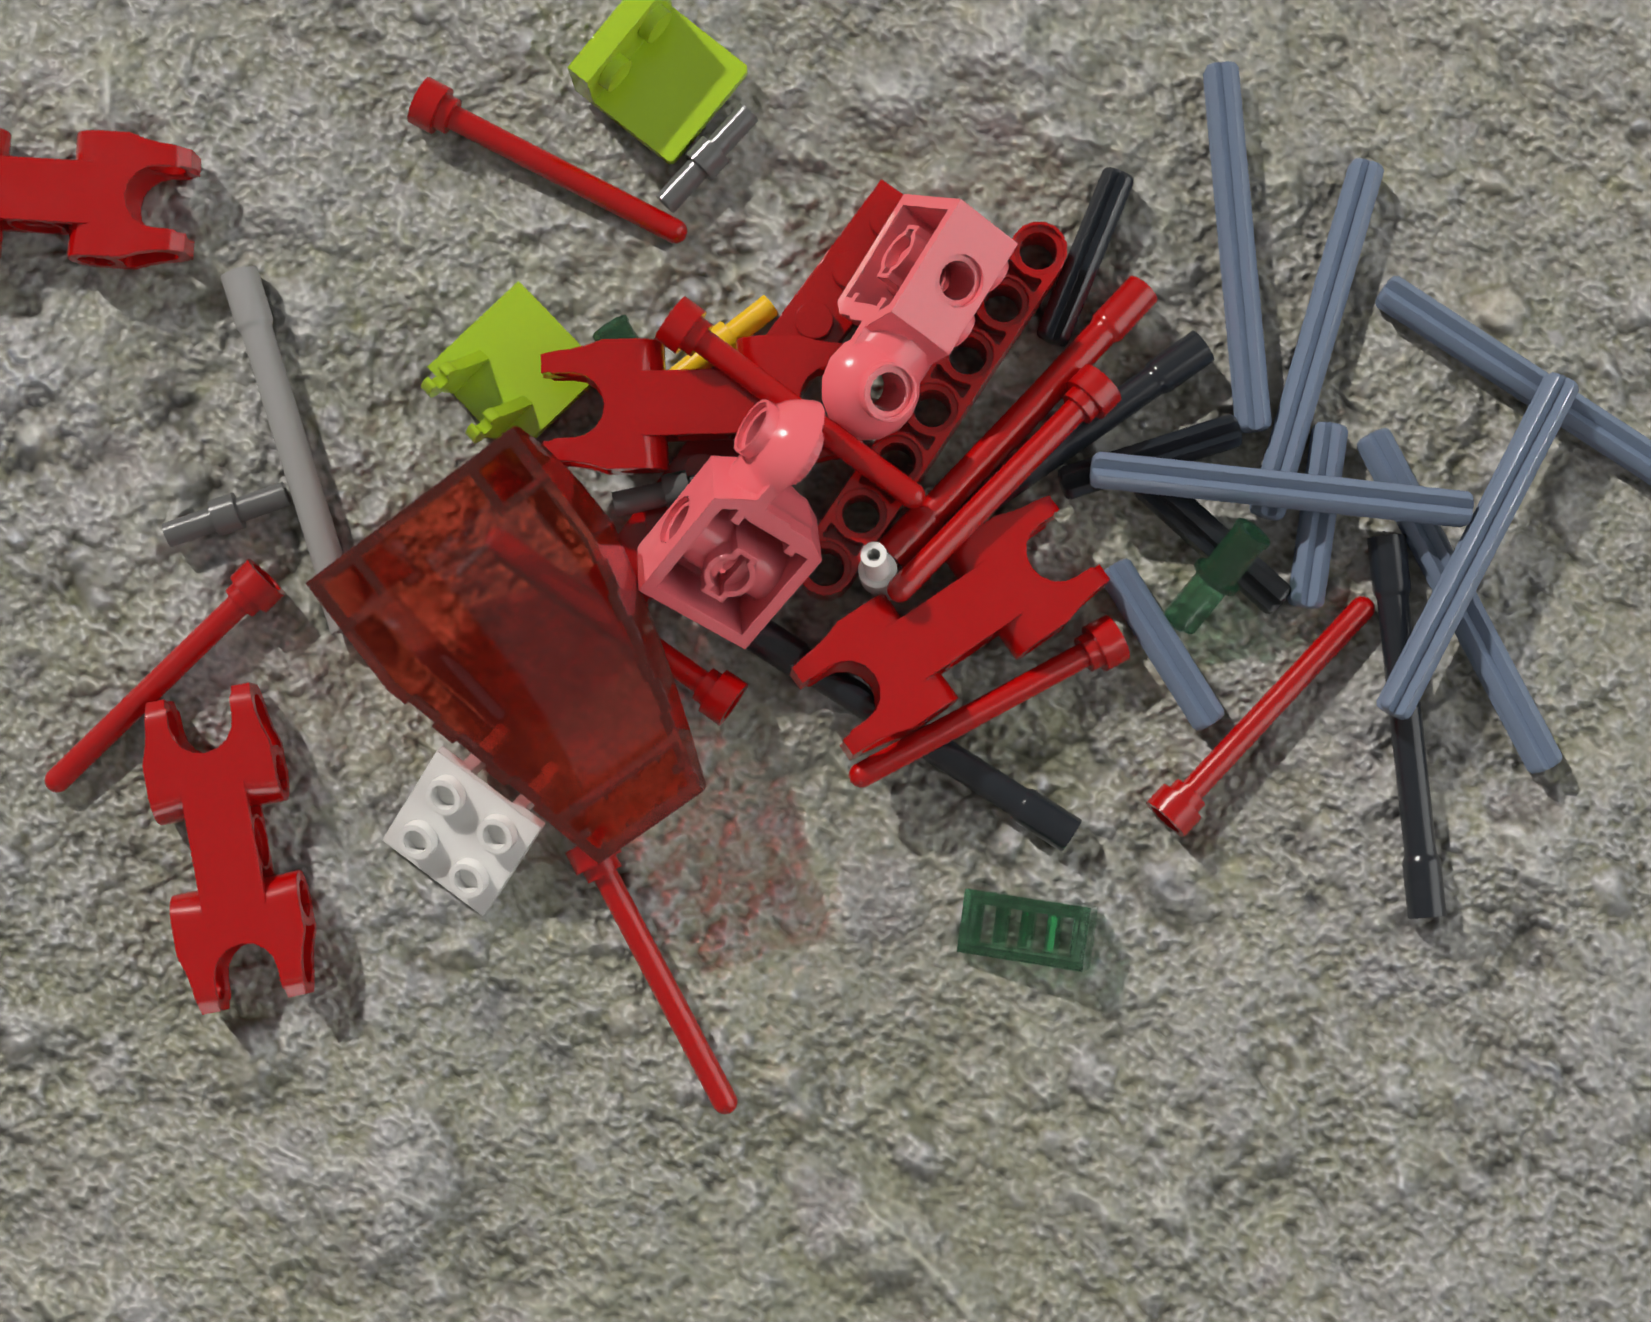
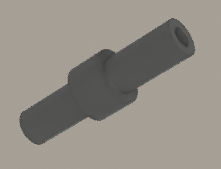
M740 103L708 139L701 136L686 152L685 157L688 161L656 195L657 199L667 209L675 213L706 178L712 181L729 163L726 156L758 122L756 116Z
M686 470L661 475L662 482L612 492L617 517L663 507L669 509L695 475L687 476Z
M283 482L240 497H236L232 492L209 500L207 502L208 508L162 523V530L170 547L214 532L224 536L246 528V521L291 506V498Z

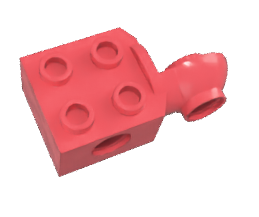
M904 194L838 299L839 314L858 326V329L851 340L844 342L830 357L823 374L822 402L828 418L858 440H879L898 431L913 415L920 397V383L931 365L950 355L953 348L960 345L972 331L975 323L974 314L987 293L994 290L1006 276L1009 268L1008 259L1018 243L962 199ZM881 375L884 382L881 397L873 403L871 399V386L873 381Z
M794 399L775 405L769 400H761L748 412L737 431L734 441V449L740 455L738 457L711 456L638 545V591L743 649H746L822 562L817 518L807 498L800 495L792 486L806 477L822 451L824 444L822 429L824 426L825 409L821 402Z

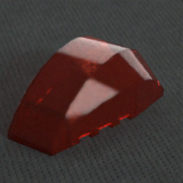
M519 426L511 427L305 583L392 695L405 705L410 702L434 722L431 727L452 744L456 741L486 765L484 770L503 786H506L507 783L532 802L535 805L533 810L598 864L705 790V779L672 671L643 593L638 591V580L614 523L583 484L547 447Z

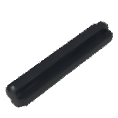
M1106 167L1101 173L1037 329V336L1047 343L1060 347H1065L1069 343L1134 184V178L1124 171Z
M1228 414L1110 451V453L1196 461L1239 447L1242 444V433L1235 416ZM1093 457L1065 465L1058 470L1059 483L1066 499L1072 500L1104 490L1094 488L1090 484V466Z
M1134 492L1136 498L1263 613L1271 614L1288 598L1292 590L1291 586L1195 499Z

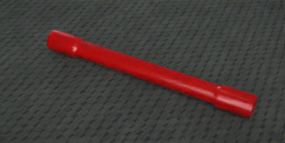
M1130 276L1096 311L1088 326L926 495L924 503L918 508L909 509L878 541V543L885 547L887 553L894 558L899 571L939 532L951 515L1062 399V396L1068 391L1066 383L1085 364L1093 366L1114 343L1121 341L1157 303V296L1147 283L1136 276Z

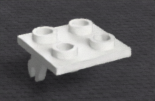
M500 725L496 726L464 761L444 746L439 748L382 841L482 916L489 911L546 824L530 812V810L551 786L549 783L560 772V770L548 763L533 782L513 802L480 779L477 774L501 748L499 744L509 735V732Z

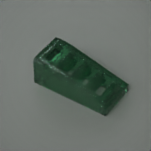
M965 888L957 952L1084 972L1089 970L1091 964L1098 907ZM985 905L997 906L992 942L981 941ZM1012 909L1022 910L1017 946L1007 945ZM1038 913L1048 914L1043 950L1033 948ZM1064 917L1074 919L1070 953L1059 952Z

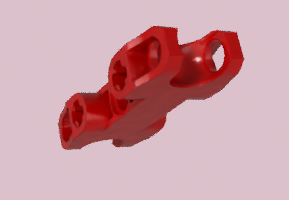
M0 128V259L4 231L69 235L68 260L92 267L137 270L152 265L180 263L194 259L195 242L189 240L186 233L176 232L174 229L147 226L142 221L141 213L144 197L152 187L164 181H187L200 177L202 159L193 150L146 139L131 132L85 130L77 134L75 160L10 156L11 133Z
M799 334L757 335L738 338L736 340V350L800 396L807 383L816 377L823 376L830 357L843 343L815 340ZM601 339L580 347L540 354L543 378L554 381L587 383L599 392L604 401L602 418L596 427L587 434L543 441V457L547 465L582 468L606 475H640L669 471L668 442L735 440L742 421L748 412L761 401L719 369L666 370L665 346L656 339ZM822 446V451L815 464L839 460L840 458Z
M1050 495L1035 500L1014 511L996 515L983 523L945 561L958 580L901 617L884 593L880 594L837 621L827 636L792 667L790 676L800 690L805 687H811L834 673L854 674L861 677L870 686L875 701L873 714L851 730L850 734L842 740L843 743L840 745L850 761L875 748L908 736L951 707L959 698L942 674L998 636L1016 661L1023 658L1060 633L1073 615L1110 581L1109 576L1100 564L1096 567H1090L1080 575L1067 581L1049 580L1040 576L1032 568L1027 558V542L1045 529L1047 524L1054 519V515L1060 511Z
M250 682L231 686V694L229 696L231 709L230 732L227 739L218 748L206 753L198 751L188 741L180 711L177 710L174 701L163 699L148 702L145 707V749L142 767L151 811L156 822L161 826L183 821L186 823L198 890L176 894L171 897L170 921L176 956L187 975L194 998L202 1015L230 1009L231 987L229 966L234 954L246 944H255L265 948L274 958L282 988L286 991L288 998L312 993L315 986L314 945L317 927L309 886L301 870L274 874L262 805L287 801L289 799L290 783L283 743L273 726L258 684Z

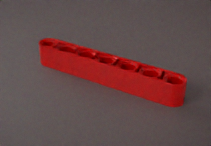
M1031 222L1022 226L1015 233L1012 239L1018 245L1008 259L1009 268L1006 276L994 290L987 293L974 314L975 323L968 337L960 345L953 348L952 352L961 347H969L976 350L984 361V367L974 374H962L952 367L949 360L950 355L933 363L920 383V397L917 404L925 399L941 401L947 407L949 419L938 427H927L916 419L913 412V415L898 431L875 440L871 446V449L881 457L892 450L906 453L914 463V470L909 477L919 485L1058 280L1067 257V242L1063 233L1056 226L1047 222ZM1029 245H1040L1050 252L1053 263L1045 269L1030 268L1022 261L1020 251ZM995 296H1005L1016 304L1018 316L1008 322L996 321L987 314L984 304ZM855 470L818 525L821 554L833 555L842 562L844 567L842 578L833 585L820 586L808 577L802 583V589L810 597L819 601H832L842 597L859 575L858 566L861 561L860 553L862 548L867 543L878 542L889 531L905 506ZM865 502L877 510L879 522L871 531L857 533L845 525L842 516L845 510L854 503Z

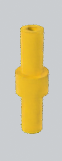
M762 295L726 325L719 321L713 326L711 332L736 349V340L738 338L754 335L777 317L779 313L765 295ZM695 352L691 357L686 355L668 370L711 369L713 365Z

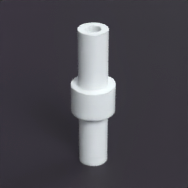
M878 542L867 543L861 550V561L858 566L861 583L871 593L873 598L884 593L890 601L891 599L887 594V585L898 573L896 562L887 553L882 544Z

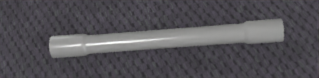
M256 266L234 268L222 274L221 281L236 329L242 335L315 570V585L331 635H338L366 626L368 622L365 613L360 609L359 603L361 600L351 570L346 565L275 337L273 316L258 268Z

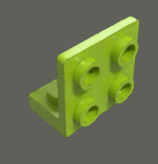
M622 0L567 67L574 88L580 95L670 165L675 164L748 75L745 63L673 8L671 0Z

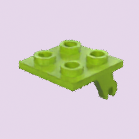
M519 281L427 366L436 377L433 379L426 377L421 384V388L430 398L437 396L441 392L453 394L476 417L480 423L477 425L471 423L465 431V434L473 443L476 444L485 438L497 439L514 458L519 456L591 386L583 382L554 381L543 378L540 354L571 349L581 345Z

